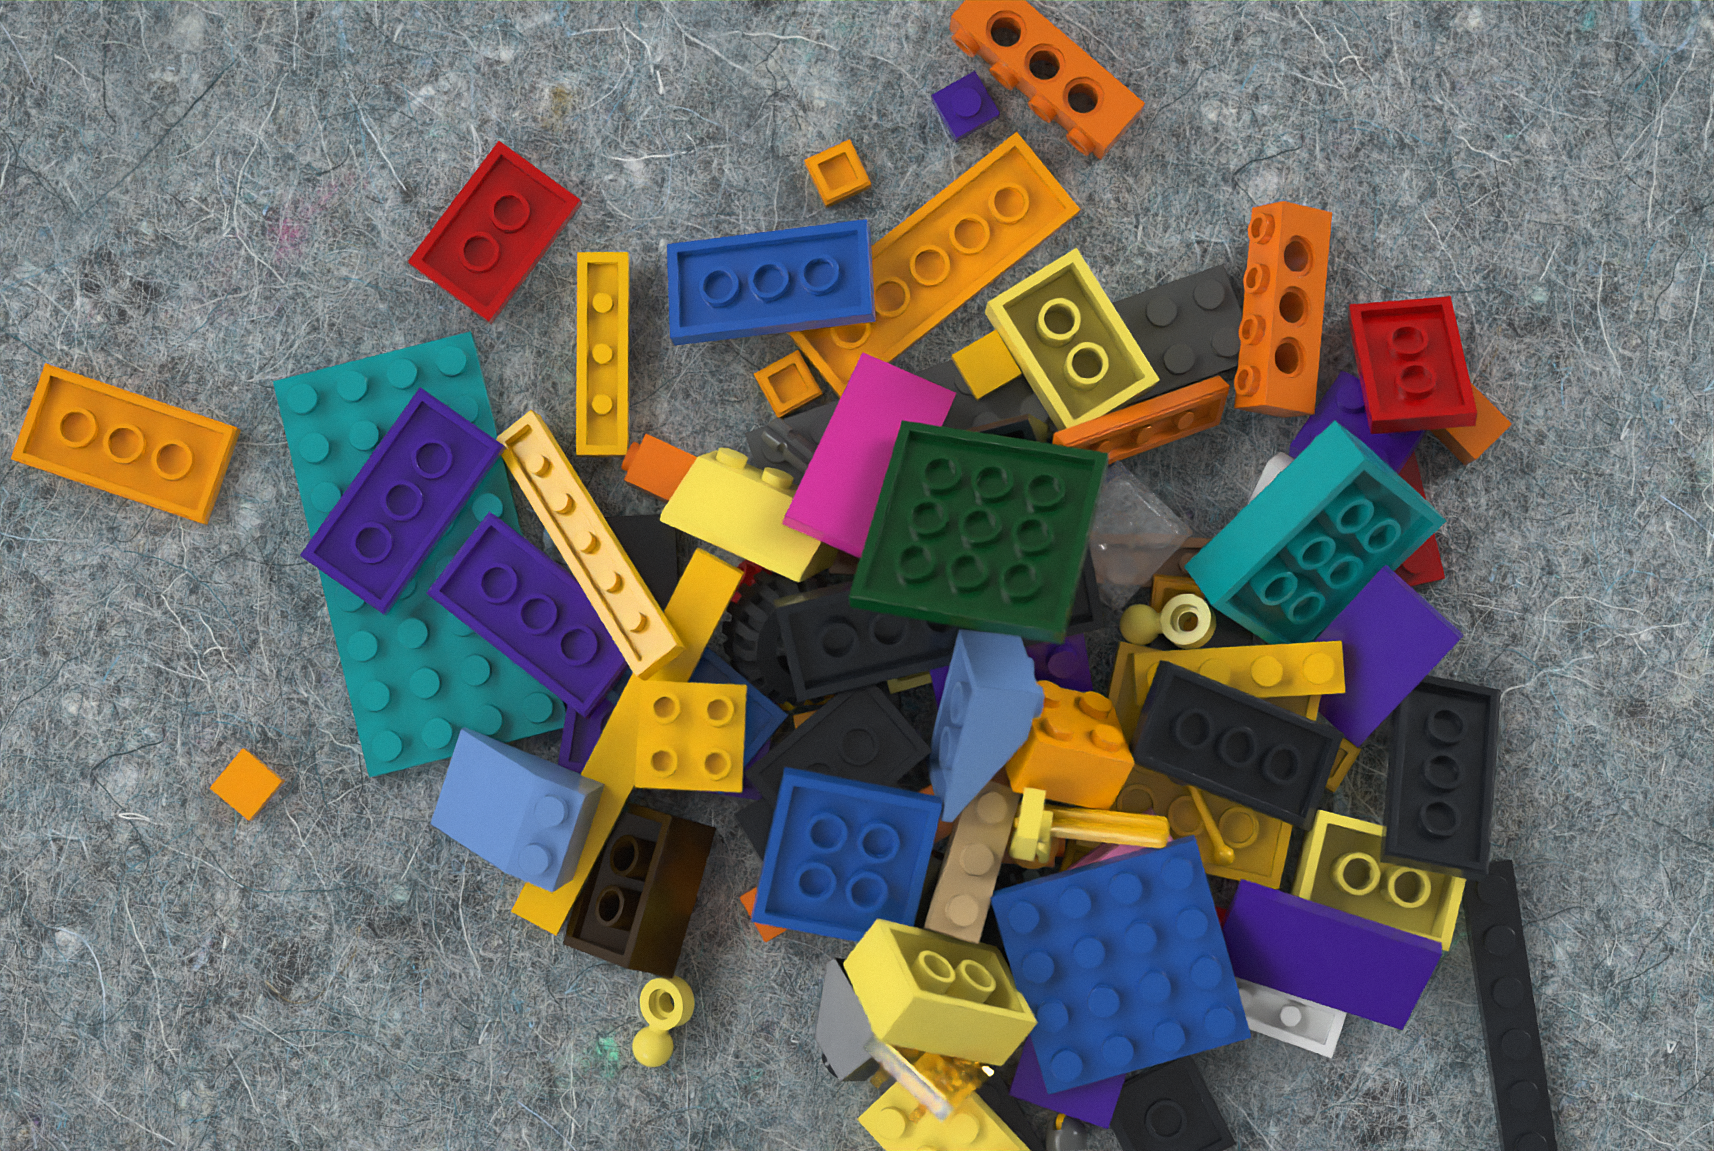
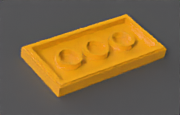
M45 363L11 460L208 525L241 429Z

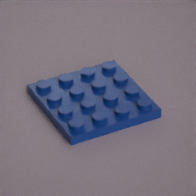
M1194 835L1167 842L1164 848L1148 847L996 890L990 896L1017 991L1023 994L1037 1021L1035 1027L1030 1031V1035L1048 1095L1252 1038Z

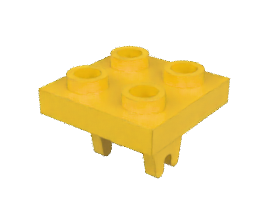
M640 681L634 787L742 793L747 685Z

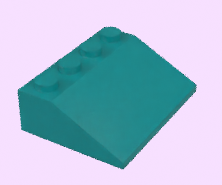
M1334 421L1295 460L1282 470L1247 506L1241 509L1237 516L1210 542L1205 544L1184 567L1214 608L1269 644L1311 643L1321 635L1382 567L1387 565L1393 571L1396 570L1447 520L1365 443L1337 421Z

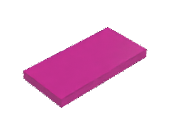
M862 352L784 516L782 524L861 558L902 420L943 426L957 393Z

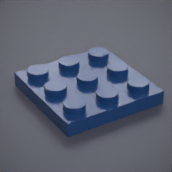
M784 767L751 913L752 922L860 942L877 919L913 927L943 805L941 797Z

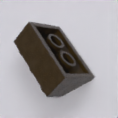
M627 801L574 904L563 945L626 969L673 978L693 907L696 903L707 859L711 851L716 827Z

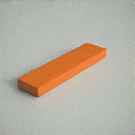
M1218 375L1055 432L1052 444L1108 453L1109 464L1219 425L1230 385Z

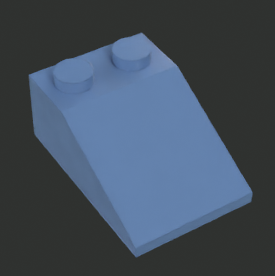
M959 629L929 746L932 752L927 755L925 761L934 795L942 799L941 821L952 822L1028 739L1033 718L1041 716L1044 704V691L1042 686H1037L1034 677V662L1032 658L1027 656L1021 637Z
M464 727L460 731L430 824L504 873L554 892L573 880L605 784Z

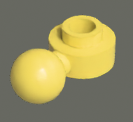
M1181 594L1169 600L1161 613H1157L1152 607L1145 604L1130 606L1123 612L1119 626L1122 636L1128 642L1135 645L1149 644L1156 639L1158 634H1164L1173 644L1180 648L1196 649L1206 644L1213 636L1216 628V617L1212 608L1202 598L1193 594ZM1190 617H1198L1197 627L1190 632H1185L1183 628L1185 621Z
M678 976L653 979L644 986L641 992L640 1008L649 1026L642 1028L635 1035L632 1050L637 1061L644 1066L659 1067L670 1059L674 1044L671 1035L668 1033L669 1029L685 1024L693 1014L695 1005L693 992L687 982ZM670 996L673 998L674 1006L671 1003Z

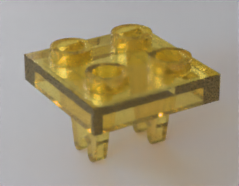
M875 1035L872 1036L863 1048L881 1065L869 1082L878 1089L884 1081H888L893 1076L920 1101L919 1105L908 1117L915 1125L930 1112L943 1122L980 1090L995 1073L982 1062H971L962 1058L931 1054L926 1051L897 1045H887L879 1042Z

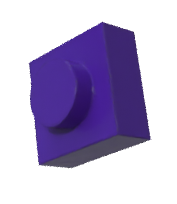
M976 71L967 74L931 95V102L955 142L962 140L1000 117L999 110Z

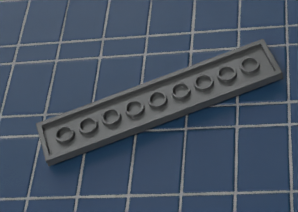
M1224 264L1112 303L1160 379L1153 390L1123 408L1238 368L1241 345L1239 326L1242 321V312ZM953 360L913 373L957 393L942 427L965 430L1029 413L1050 426L1052 433L1058 432L1057 427L1023 373L1019 378L979 401H976ZM839 400L783 419V421L793 428L792 433L795 436L800 434L817 448ZM766 426L746 432L745 436L756 467L763 471L766 467L784 471L793 476L794 480L792 483L799 486L804 474L782 457L783 452L781 450L774 451L763 442L761 434Z

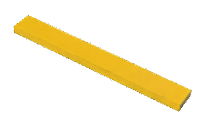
M701 548L695 550L664 611L666 618L686 650L646 681L689 682L745 574L744 571ZM632 673L581 773L582 776L601 782L605 786L573 880L554 892L526 882L511 910L516 915L555 936L561 931L634 789L640 681H644L636 677L634 673Z

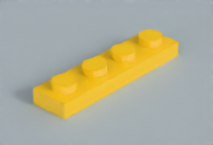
M577 252V457H625L629 449L630 255L628 252Z
M1342 641L1132 653L1135 705H1144L1160 660L1169 661L1257 698L1345 693Z

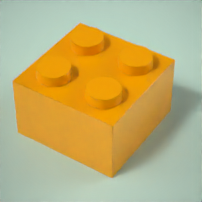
M1045 680L1036 682L1037 686H1042L1044 691L1043 710L1039 718H1033L1028 739L1005 763L1012 790L1023 794L1025 787L1046 791V799L1109 811L1135 764L1111 699L1093 691L1083 693L1061 688Z

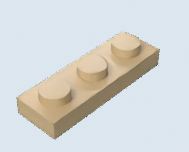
M989 781L955 818L924 929L968 943H979L991 901L990 896L993 894L1021 793L1014 792L1011 787Z

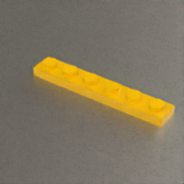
M530 410L497 436L496 440L506 447L501 456L636 677L646 681L685 651L686 648L546 423L539 414Z

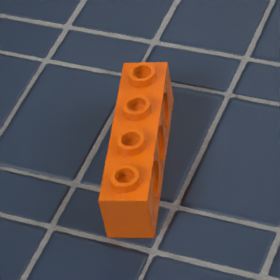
M965 0L951 16L949 30L954 33L951 39L956 46L968 56L974 57L978 54L992 66L989 69L991 75L1002 86L1009 90L1016 87L1030 99L1027 103L1028 106L1039 118L1047 123L1055 120L1068 132L1066 135L1067 140L1080 153L1089 156L1092 152L1101 160L1141 115L1145 103L1026 0ZM1009 28L1016 33L1018 42L1012 46L1003 47L994 42L991 34L996 29ZM1039 60L1048 61L1055 67L1057 74L1051 79L1041 80L1031 73L1029 66ZM1075 93H1084L1093 100L1095 108L1087 113L1076 112L1070 107L1068 98Z
M1286 201L1252 208L1251 220L1248 226L1249 248L1247 269L1243 278L1245 289L1243 314L1239 326L1241 345L1238 369L1234 378V409L1281 418L1315 414L1332 212Z

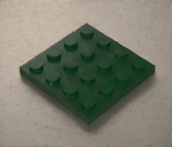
M902 420L849 594L851 608L1063 644L1109 466L1108 453Z

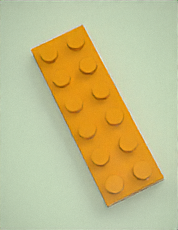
M1015 132L871 246L876 322L786 333L836 395L841 398L862 352L891 364L1076 217L1081 209L1019 133Z

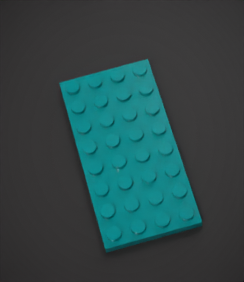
M471 331L273 381L311 538L420 387L495 440L499 436L474 334ZM502 456L498 458L387 616L319 570L369 778L452 758L460 731L464 727L505 744L564 728L567 708L563 700L426 594L489 511L524 537L506 463Z

